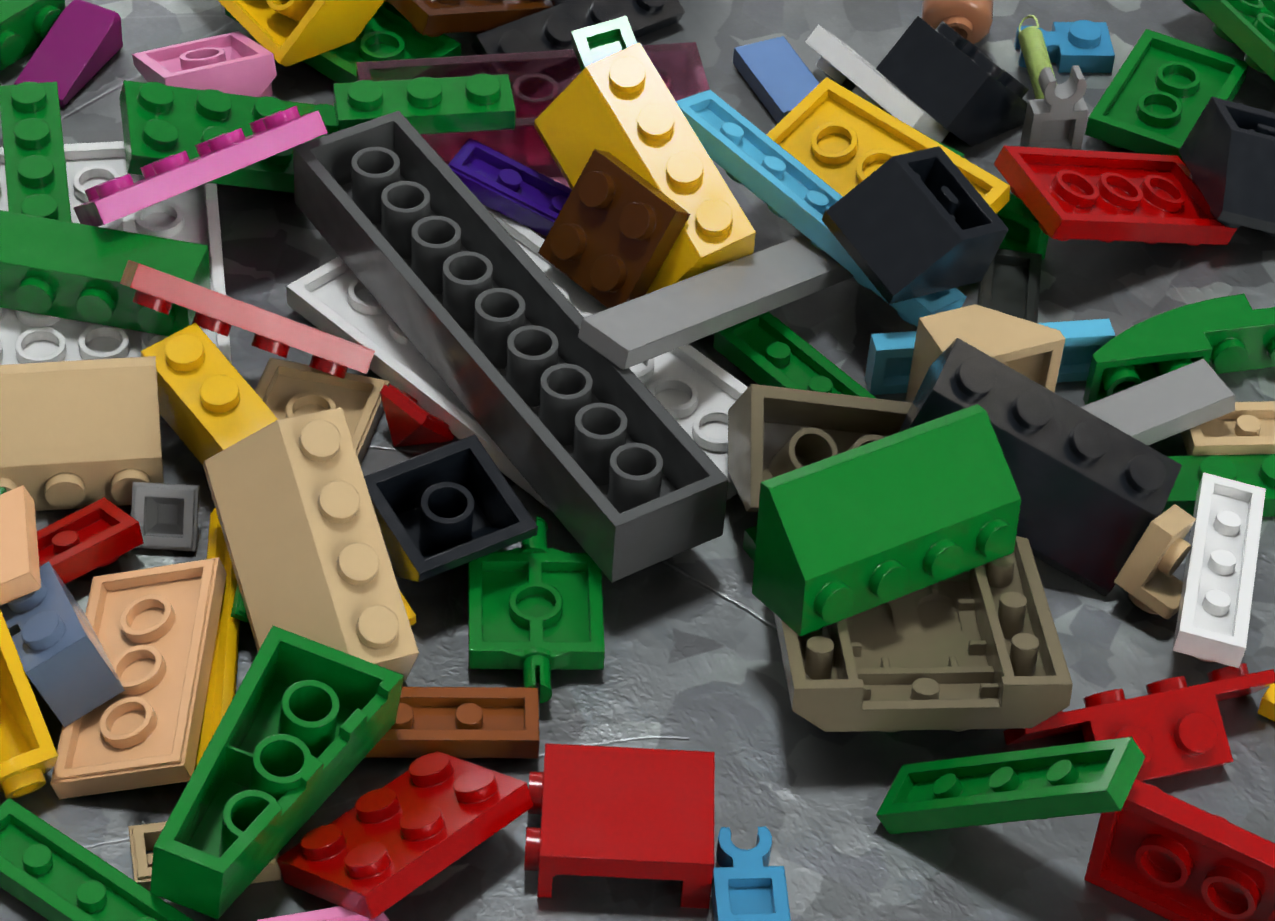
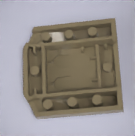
M1016 536L1015 549L1012 554L803 636H799L774 614L792 711L824 732L882 731L891 733L904 730L966 731L969 729L1033 728L1070 706L1073 683L1030 542L1027 538Z

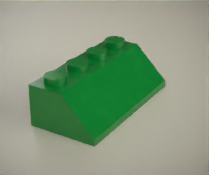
M976 404L762 481L760 483L752 594L799 636H803L1014 553L1021 496L987 411Z

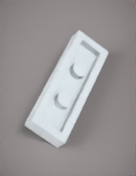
M819 24L805 41L806 44L822 56L816 65L841 85L848 78L856 85L852 90L856 95L880 109L883 107L895 118L940 143L950 132L849 45Z

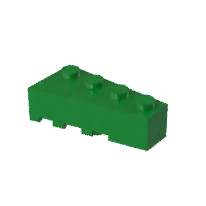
M272 625L154 845L150 893L219 919L396 723L404 675Z

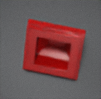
M391 384L390 386H383L380 396L394 447L449 442L453 440L455 435L451 433L449 425L418 405V400Z

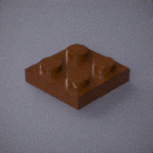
M594 149L538 253L609 309L647 293L688 220L690 213L611 153Z

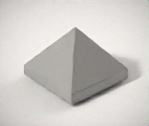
M133 482L131 517L139 522L144 544L136 548L196 551L200 485Z

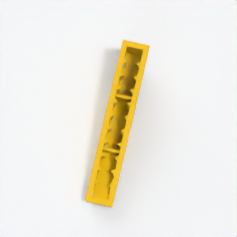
M196 322L141 351V357L156 356L160 415L202 465L206 459L278 420L265 402ZM400 591L410 625L412 626L417 623L416 614Z

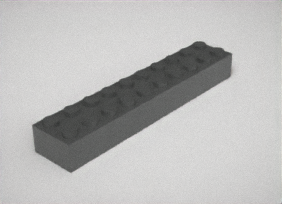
M400 111L293 147L295 204L611 582L723 535L729 479L630 368L620 369L578 338L581 322L584 317Z

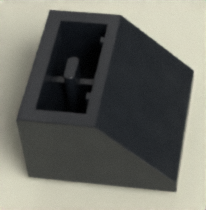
M917 16L876 68L944 128L971 147L1024 124L1027 102L1023 97L1029 89L1007 71L1001 69L988 55L969 40H966L944 21L935 29Z
M1211 97L1178 152L1191 173L1192 181L1199 187L1207 201L1211 215L1218 222L1230 228L1244 226L1261 230L1275 238V113Z
M940 146L893 156L827 209L822 217L824 224L888 304L982 281L1009 230Z

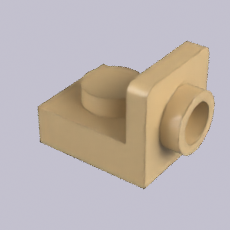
M1176 504L1151 521L1114 580V583L1128 592L1129 598L1137 607L1150 614L1160 615L1165 619H1170L1179 611L1183 582L1172 574L1180 566L1191 549L1192 545L1185 541L1184 538L1196 521V518Z

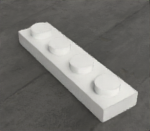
M1203 472L1196 494L1193 514L1196 521L1191 527L1189 544L1192 546L1186 559L1173 651L1191 655L1206 662H1217L1236 668L1240 667L1247 645L1265 488Z

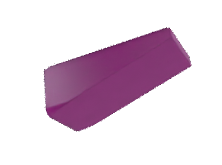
M73 0L62 11L14 85L23 82H57L59 105L64 107L123 47L120 15L115 11L83 0Z

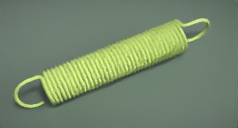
M1028 15L1019 25L1018 39L1035 99H1044V94L1038 81L1040 72L1045 67H1050L1053 74L1054 71L1042 31L1037 29L1039 28L1038 20L1034 15ZM1033 18L1036 21L1037 26H1029L1021 30V25L1025 19Z

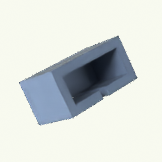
M48 561L40 566L41 588L0 606L26 675L62 725L66 727L125 690L86 614Z

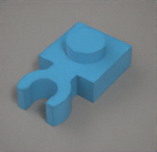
M1088 20L1053 22L1052 31L1037 28L1042 31L1050 62L1056 63L1058 73H1071V68L1074 65H1079L1082 73H1112L1115 53L1106 22H1092ZM1021 26V30L1029 26ZM1017 27L1014 47L1015 49H1020L1018 64L1021 67L1027 68L1018 39L1019 27Z
M766 826L758 827L756 847L748 850L740 849L732 843L730 827H721L718 834L716 859L720 867H714L711 888L714 921H791L784 866H768L772 848V836Z

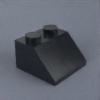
M475 434L364 476L395 577L420 582L537 535L538 526Z

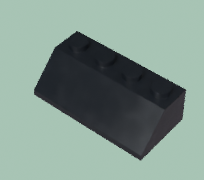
M956 338L929 367L899 432L976 404L987 411L1021 496L1016 536L1029 539L1035 557L1106 596L1115 586L1114 580L1151 521L1162 514L1182 465L961 339Z

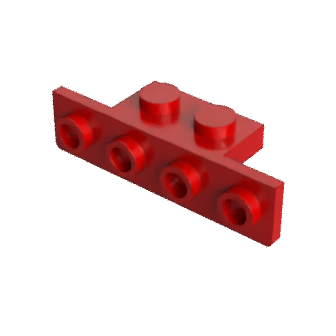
M1242 663L1239 668L1227 666L1208 672V683L1188 687L1185 676H1177L1150 683L1145 686L1147 691L1145 696L1125 699L1123 689L1104 691L1083 698L1085 708L1067 712L1060 711L1033 728L1007 729L1003 733L1006 745L1082 730L1085 742L1132 737L1145 756L1136 777L1137 780L1143 783L1220 767L1233 762V757L1218 701L1247 696L1274 684L1275 672L1274 669L1249 674L1247 664Z

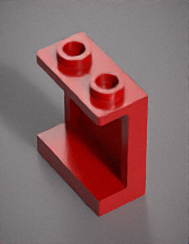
M545 743L544 772L530 771L529 792L534 807L527 811V814L541 815V828L526 827L524 870L539 871L537 897L552 898L553 877L556 875L681 881L680 907L709 909L714 871L715 752Z

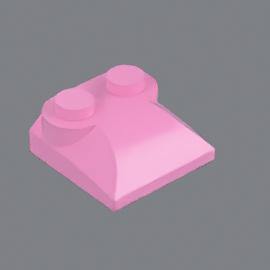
M239 31L132 54L134 66L147 82H158L166 86L197 90L214 89L228 94L260 98L273 95L271 82L277 76L274 54Z

